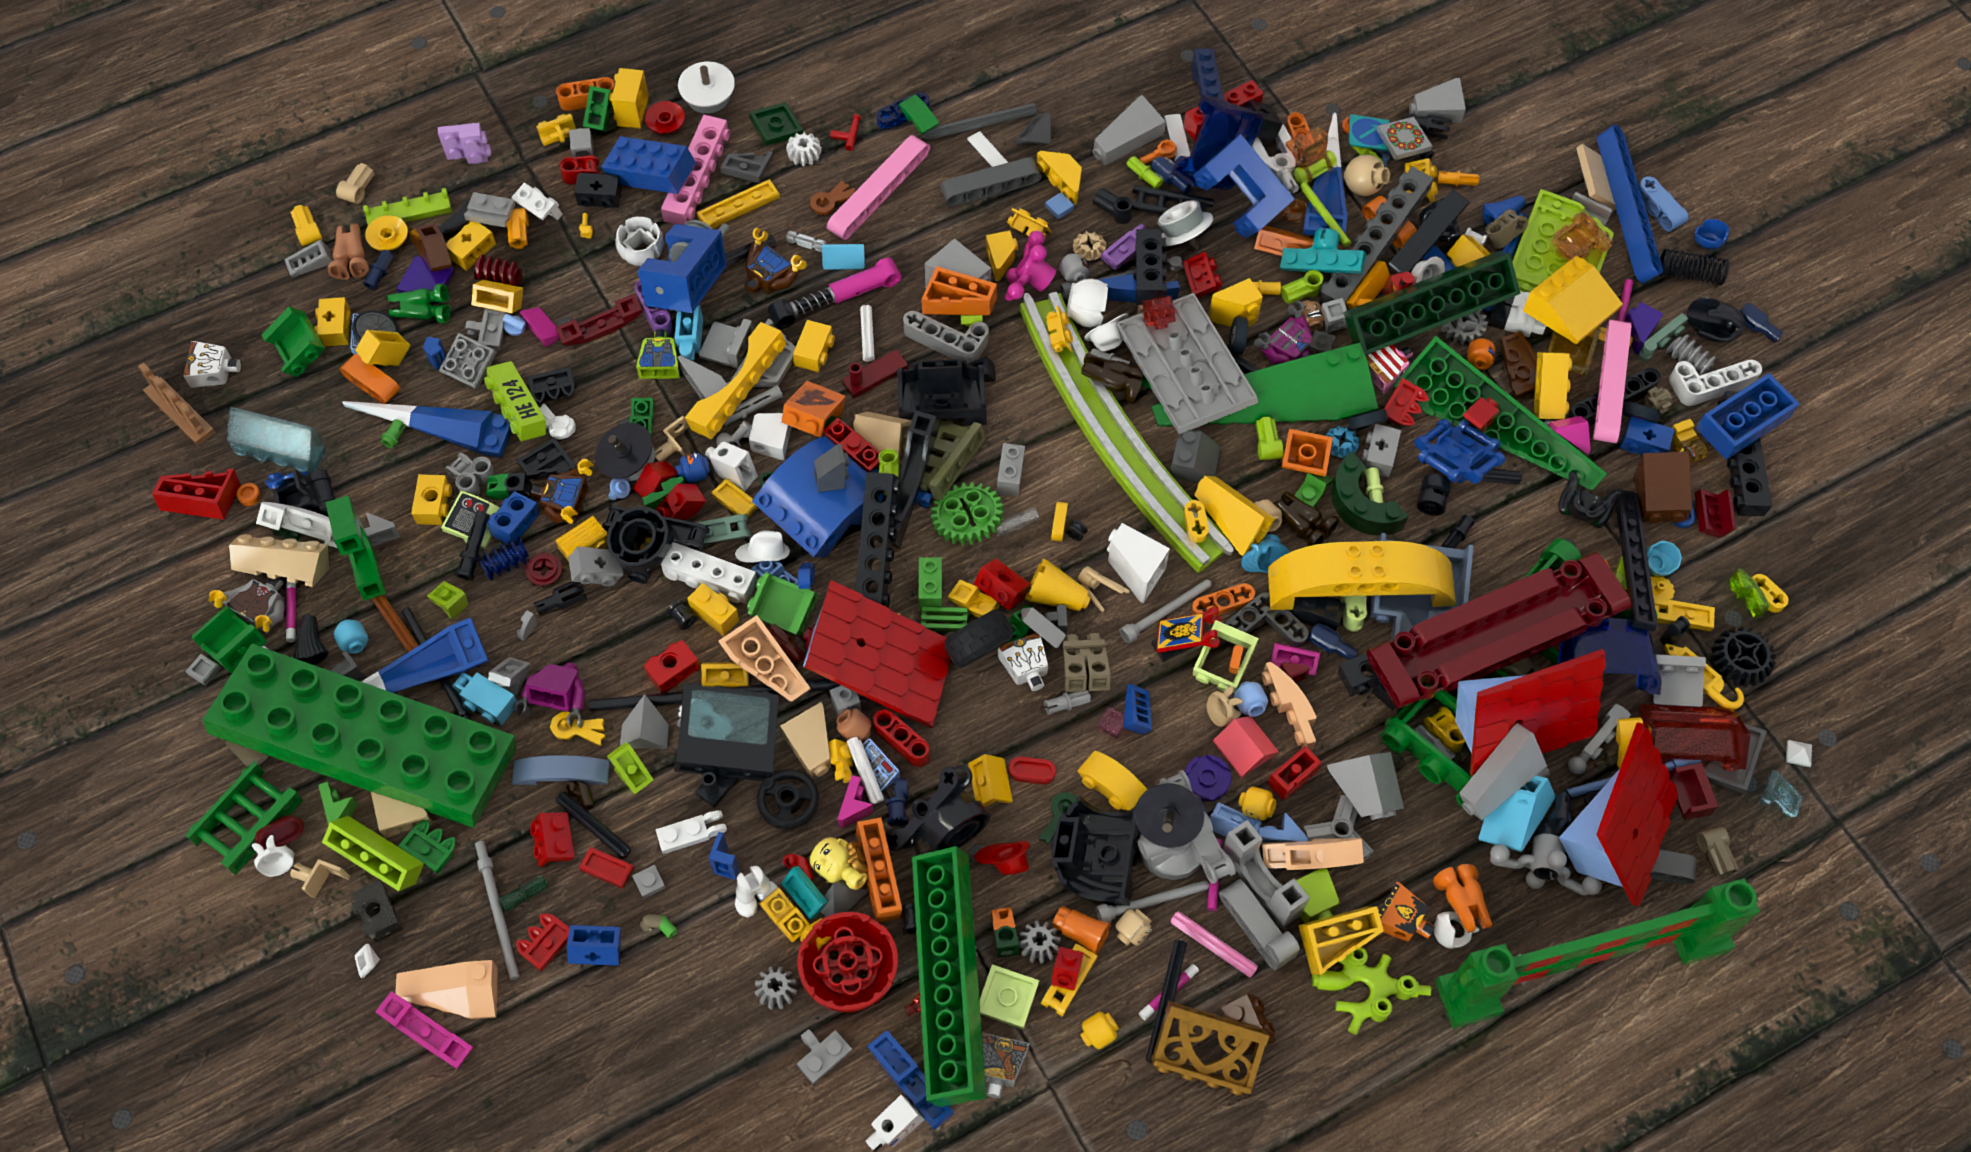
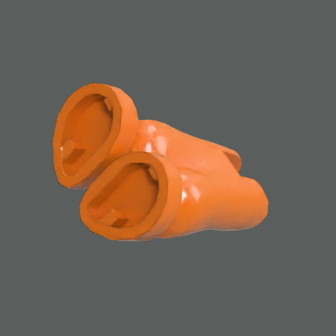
M1462 864L1458 866L1456 873L1453 867L1439 872L1433 878V884L1437 890L1446 891L1447 901L1468 933L1475 931L1474 919H1478L1483 929L1491 928L1492 922L1484 901L1482 888L1479 882L1476 881L1479 876L1478 870L1473 865Z

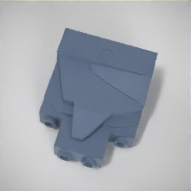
M1381 533L1377 541H1393L1386 540L1385 533ZM1425 545L1440 551L1451 561L1456 606L1432 607L1431 594L1372 595L1370 618H1376V621L1380 623H1389L1391 620V640H1393L1397 633L1402 631L1409 632L1416 624L1467 603L1469 600L1474 545H1468L1465 550Z

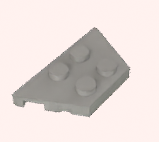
M768 319L765 324L776 328L772 320ZM784 334L783 337L786 345L783 351L777 355L772 365L767 368L758 383L753 387L779 386L793 363V353L796 347L786 339ZM747 354L743 359L742 363L740 364V366L738 367L737 371L735 372L734 376L732 377L731 381L737 376V374L741 370L746 360Z

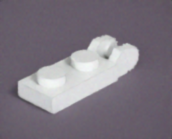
M716 810L706 813L704 816H696L656 829L662 853L666 854L701 843L717 836L718 832H726L725 824L714 825L708 829L705 824L721 819L723 817L722 811Z

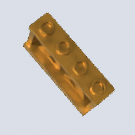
M1168 1001L1151 1061L1156 1066L1155 1069L1160 1072L1170 1074L1171 1071L1180 1073V1077L1186 1080L1195 1081V1078L1204 1080V1084L1210 1087L1219 1088V1086L1229 1088L1231 1093L1243 1096L1244 1093H1252L1269 1034L1266 1030ZM1173 1018L1178 1019L1179 1035L1168 1036ZM1198 1025L1202 1028L1200 1035L1189 1036L1188 1033L1195 1034L1193 1032L1194 1026ZM1213 1029L1218 1031L1219 1044L1228 1054L1216 1061L1203 1064L1194 1052L1191 1042L1204 1040ZM1231 1035L1235 1038L1234 1042L1230 1043L1234 1046L1233 1049L1225 1044L1227 1036ZM1253 1041L1256 1042L1251 1061H1249L1242 1054ZM1171 1042H1181L1182 1046H1176L1171 1051L1179 1052V1058L1176 1060L1168 1059L1165 1056V1047ZM1189 1059L1193 1066L1184 1063ZM1237 1059L1241 1060L1247 1068L1246 1075L1241 1079H1234L1230 1076L1232 1069H1236L1240 1073L1239 1066L1235 1063ZM1222 1069L1223 1075L1216 1074L1214 1072H1217Z

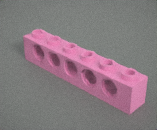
M703 115L688 148L696 164L678 194H667L661 207L664 222L683 225L693 220L695 208L702 200V192L704 188L708 187L709 176L716 169L717 158L721 157L725 141L729 140L730 129H728L727 120Z

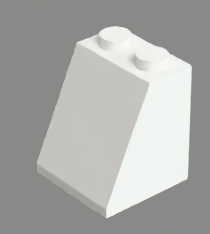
M1122 523L1118 530L1114 529L1109 536L1108 541H1110V544L1107 548L1109 552L1108 562L1136 598L1144 604L1166 570L1170 548Z

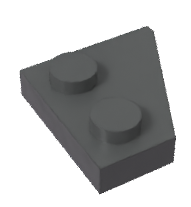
M766 151V155L754 156V152L728 154L720 167L721 173L760 183L773 159V152Z

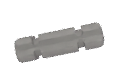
M791 230L786 235L788 243L795 244L796 242L798 246L812 250L815 248L819 252H822V245L826 244L825 240L819 238L815 240V237L801 233L797 235V232Z

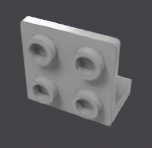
M743 319L741 325L736 328L714 322L699 352V358L738 369L749 347L748 337L753 332L752 321Z
M1656 655L1653 703L1655 705L1702 707L1706 657Z

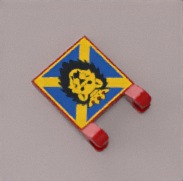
M1211 607L1204 613L1159 620L1157 652L1201 645L1212 648L1218 647L1220 639H1211L1217 637V631L1210 630L1204 634V622L1214 624L1215 620L1221 622L1220 615L1213 616L1219 613V609Z

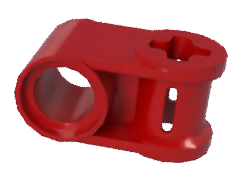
M593 155L566 157L559 164L562 180L566 184H576L578 173L600 174L598 171L599 159Z

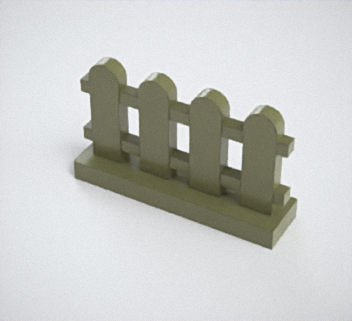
M949 419L946 421L939 420L941 425L932 451L943 454V457L930 455L927 469L932 471L931 473L925 472L921 483L923 491L931 490L933 499L939 501L943 499L986 438L982 424L974 422L972 426L962 427L953 424V421ZM946 436L955 440L954 442H950L942 438Z

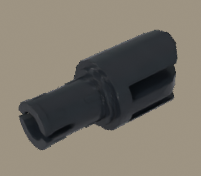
M1407 115V118L1414 117L1425 135L1448 139V135L1431 132L1429 129L1449 132L1450 127L1434 124L1431 121L1452 124V119L1428 115L1426 118Z
M571 581L553 589V595L537 602L535 601L534 606L537 607L538 614L542 615L557 607L563 610L588 599L586 594L580 595L584 592L583 586H578L581 582Z

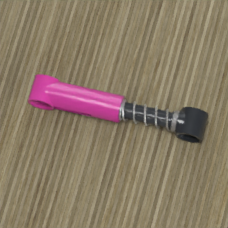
M883 258L870 269L829 284L828 288L823 292L818 291L815 295L810 294L807 298L802 297L800 301L787 302L785 299L776 300L769 305L768 311L778 329H785L794 324L796 317L800 313L805 314V311H813V308L818 306L821 308V305L826 303L829 305L828 302L831 301L838 304L881 286L892 287L900 282L902 276L892 258Z

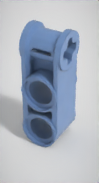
M1644 177L1641 180L1640 191L1645 208L1665 231L1671 232L1688 221L1687 211L1678 204L1673 196L1655 178Z

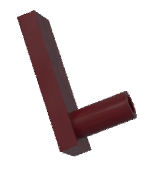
M897 349L863 368L860 363L853 362L849 365V375L842 379V384L852 398L855 399L897 376L898 368L908 369V364Z

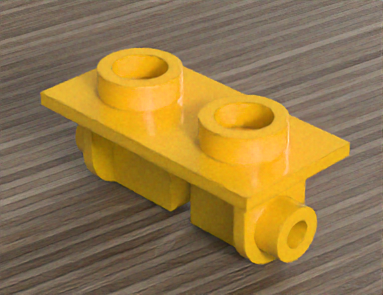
M1014 208L1011 209L1015 214L1013 217L1010 216L1007 221L1011 228L1023 233L1025 228L1028 227L1027 236L1033 231H1040L1044 234L1045 239L1047 236L1045 232L1051 233L1045 220L1039 217L1034 219L1030 217V213L1021 208L1019 211Z
M1057 305V312H1049L1046 317L1049 332L1057 331L1049 334L1051 346L1055 352H1061L1064 347H1067L1071 352L1073 336L1067 327L1070 321L1067 313L1062 312Z

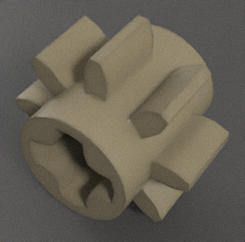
M1655 386L1647 391L1648 394L1645 395L1646 399L1644 400L1645 406L1658 410L1661 414L1669 410V406L1672 405V395L1667 389L1660 388L1658 390Z

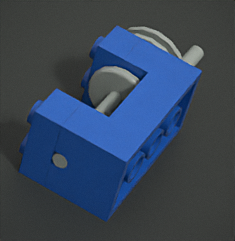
M690 220L683 225L674 224L665 237L669 249V261L647 258L643 265L639 267L638 277L641 280V294L644 297L645 306L693 313L727 267L723 236L729 230V226L724 223L718 230H714L706 223L698 220Z

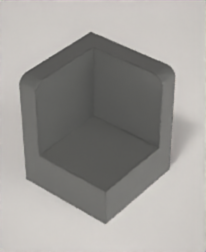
M346 650L342 652L346 660L330 670L357 681L365 678Z

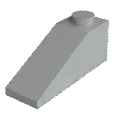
M681 355L677 357L679 369L701 400L719 392L730 383H726L721 375Z

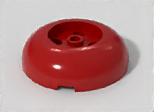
M857 912L836 913L817 922L805 939H803L797 959L799 977L807 993L820 1005L839 1012L860 1011L877 1003L891 988L898 968L897 948L889 931L870 916ZM826 936L832 938L824 947L818 950L816 944L818 937L821 939ZM856 947L864 949V953L861 956H857L854 953ZM832 951L839 952L840 955L837 960L829 958ZM852 963V967L846 968L845 964ZM862 970L868 973V977L865 979L857 977V974ZM841 975L843 980L840 983H834L833 977Z

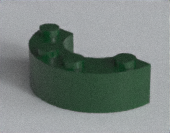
M1352 451L1340 463L1332 485V502L1337 514L1353 529L1369 535L1380 536L1381 533L1390 535L1403 530L1408 515L1395 500L1387 503H1377L1369 500L1362 494L1359 483L1363 479L1366 466Z

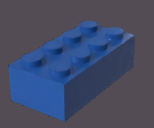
M620 136L601 168L606 175H619L621 185L678 194L693 170L696 161L687 146Z
M1768 373L1704 414L1696 429L1727 460L1791 418L1800 403Z

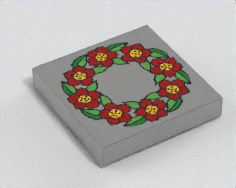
M1414 117L1379 125L1377 128L1378 134L1395 160L1429 152L1432 149L1430 141Z

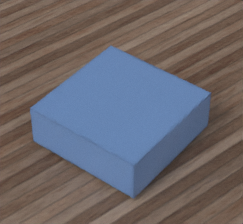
M1062 192L1045 202V207L1058 220L1074 210V204Z

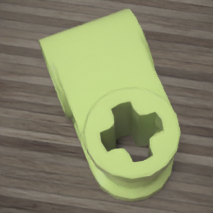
M1340 596V601L1346 604L1342 614L1343 626L1348 631L1358 632L1362 629L1364 619L1367 616V596Z

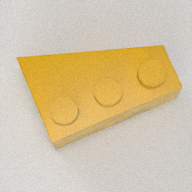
M1367 906L1298 925L1311 974L1315 975L1323 974L1335 963L1340 962L1346 958L1345 956L1359 949L1384 931L1377 906Z

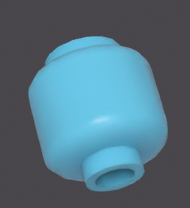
M348 619L340 622L333 633L339 649L342 652L346 650L348 654L361 652L369 641L363 625L356 620Z

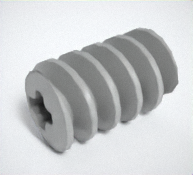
M1688 334L1678 337L1667 348L1666 353L1673 352L1671 356L1673 359L1679 357L1678 362L1686 361L1691 363L1699 376L1707 374L1711 370L1716 358L1713 356L1707 359L1709 351L1701 354L1702 345L1694 348L1696 340L1688 343L1687 340L1690 336Z

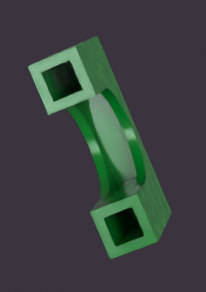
M349 495L325 502L334 542L341 556L348 554L356 586L363 600L366 601L386 594L377 554Z

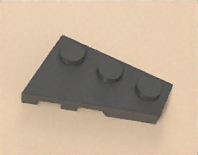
M1743 723L1719 753L1704 768L1709 782L1746 794L1767 731Z

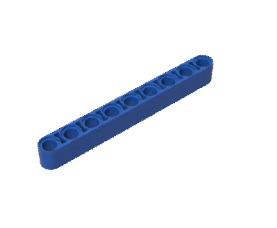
M1614 124L1596 138L1634 274L1639 282L1645 284L1663 273V267L1624 133L1618 125Z

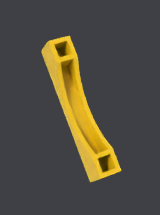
M762 322L759 323L748 337L747 357L737 376L719 392L697 401L686 415L685 419L692 431L712 440L716 433L721 430L723 424L733 415L735 409L747 397L752 387L758 383L760 377L772 365L777 355L783 351L786 342L781 330Z

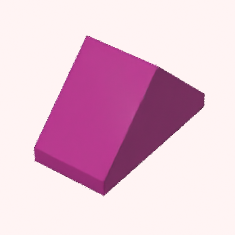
M1582 416L1552 421L1548 424L1551 429L1587 454L1590 453L1588 421Z

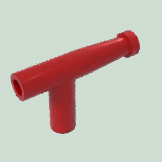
M858 114L853 115V122L849 132L831 130L830 138L847 140L845 149L852 151L861 116Z

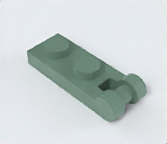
M1681 313L1646 340L1638 354L1639 360L1648 362L1658 348H1665L1670 343L1672 337H1679L1686 329L1684 325L1688 318Z
M747 514L696 522L710 529L709 534H706L703 545L751 537L750 529H747L746 524L748 521ZM736 523L738 531L732 532L731 524Z

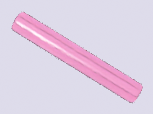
M1177 911L1171 918V924L1246 976L1252 977L1256 972L1258 966L1181 912Z

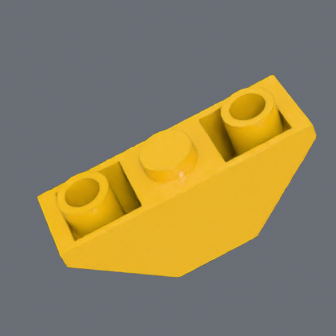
M1039 151L1036 163L1039 171L1044 173L1049 178L1051 184L1056 186L1074 205L1077 204L1082 167L1069 154Z

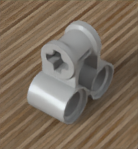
M459 453L457 455L458 458L444 469L455 480L459 492H467L478 497L481 492L479 484L487 485L488 478L496 475L493 466L486 457H478L472 461L465 454Z

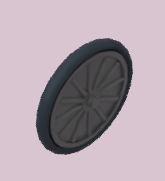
M370 310L362 312L356 316L352 323L353 334L359 342L366 330L399 333L396 322L389 315L380 311Z

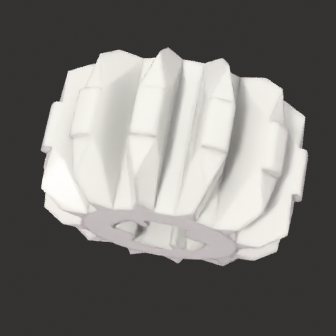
M805 131L802 135L796 133L795 138L790 137L786 147L790 161H794L795 165L801 163L803 167L807 163L812 166L813 161H818L819 155H821L820 141L818 138H814L813 133L806 135Z

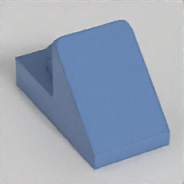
M1284 813L1281 821V830L1274 826L1259 827L1258 834L1263 839L1261 845L1264 842L1308 841V837L1286 813Z

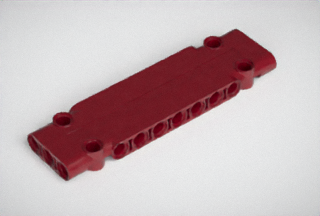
M1594 552L1576 561L1567 560L1557 570L1553 571L1551 568L1544 569L1413 626L1409 632H1399L1393 640L1368 649L1366 654L1372 668L1397 708H1402L1420 699H1431L1436 692L1443 689L1446 692L1458 688L1459 681L1477 680L1585 632L1589 627L1599 626L1604 619L1630 609L1631 601L1602 556ZM1399 644H1404L1408 648H1402ZM1422 683H1429L1431 687H1426Z

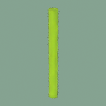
M1306 182L1303 183L1300 189L1330 229L1338 232L1340 235L1339 241L1342 245L1348 247L1351 244L1349 238Z

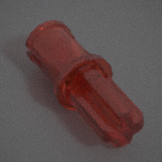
M776 624L770 625L768 631L794 664L802 661L806 653L793 642V637H788Z

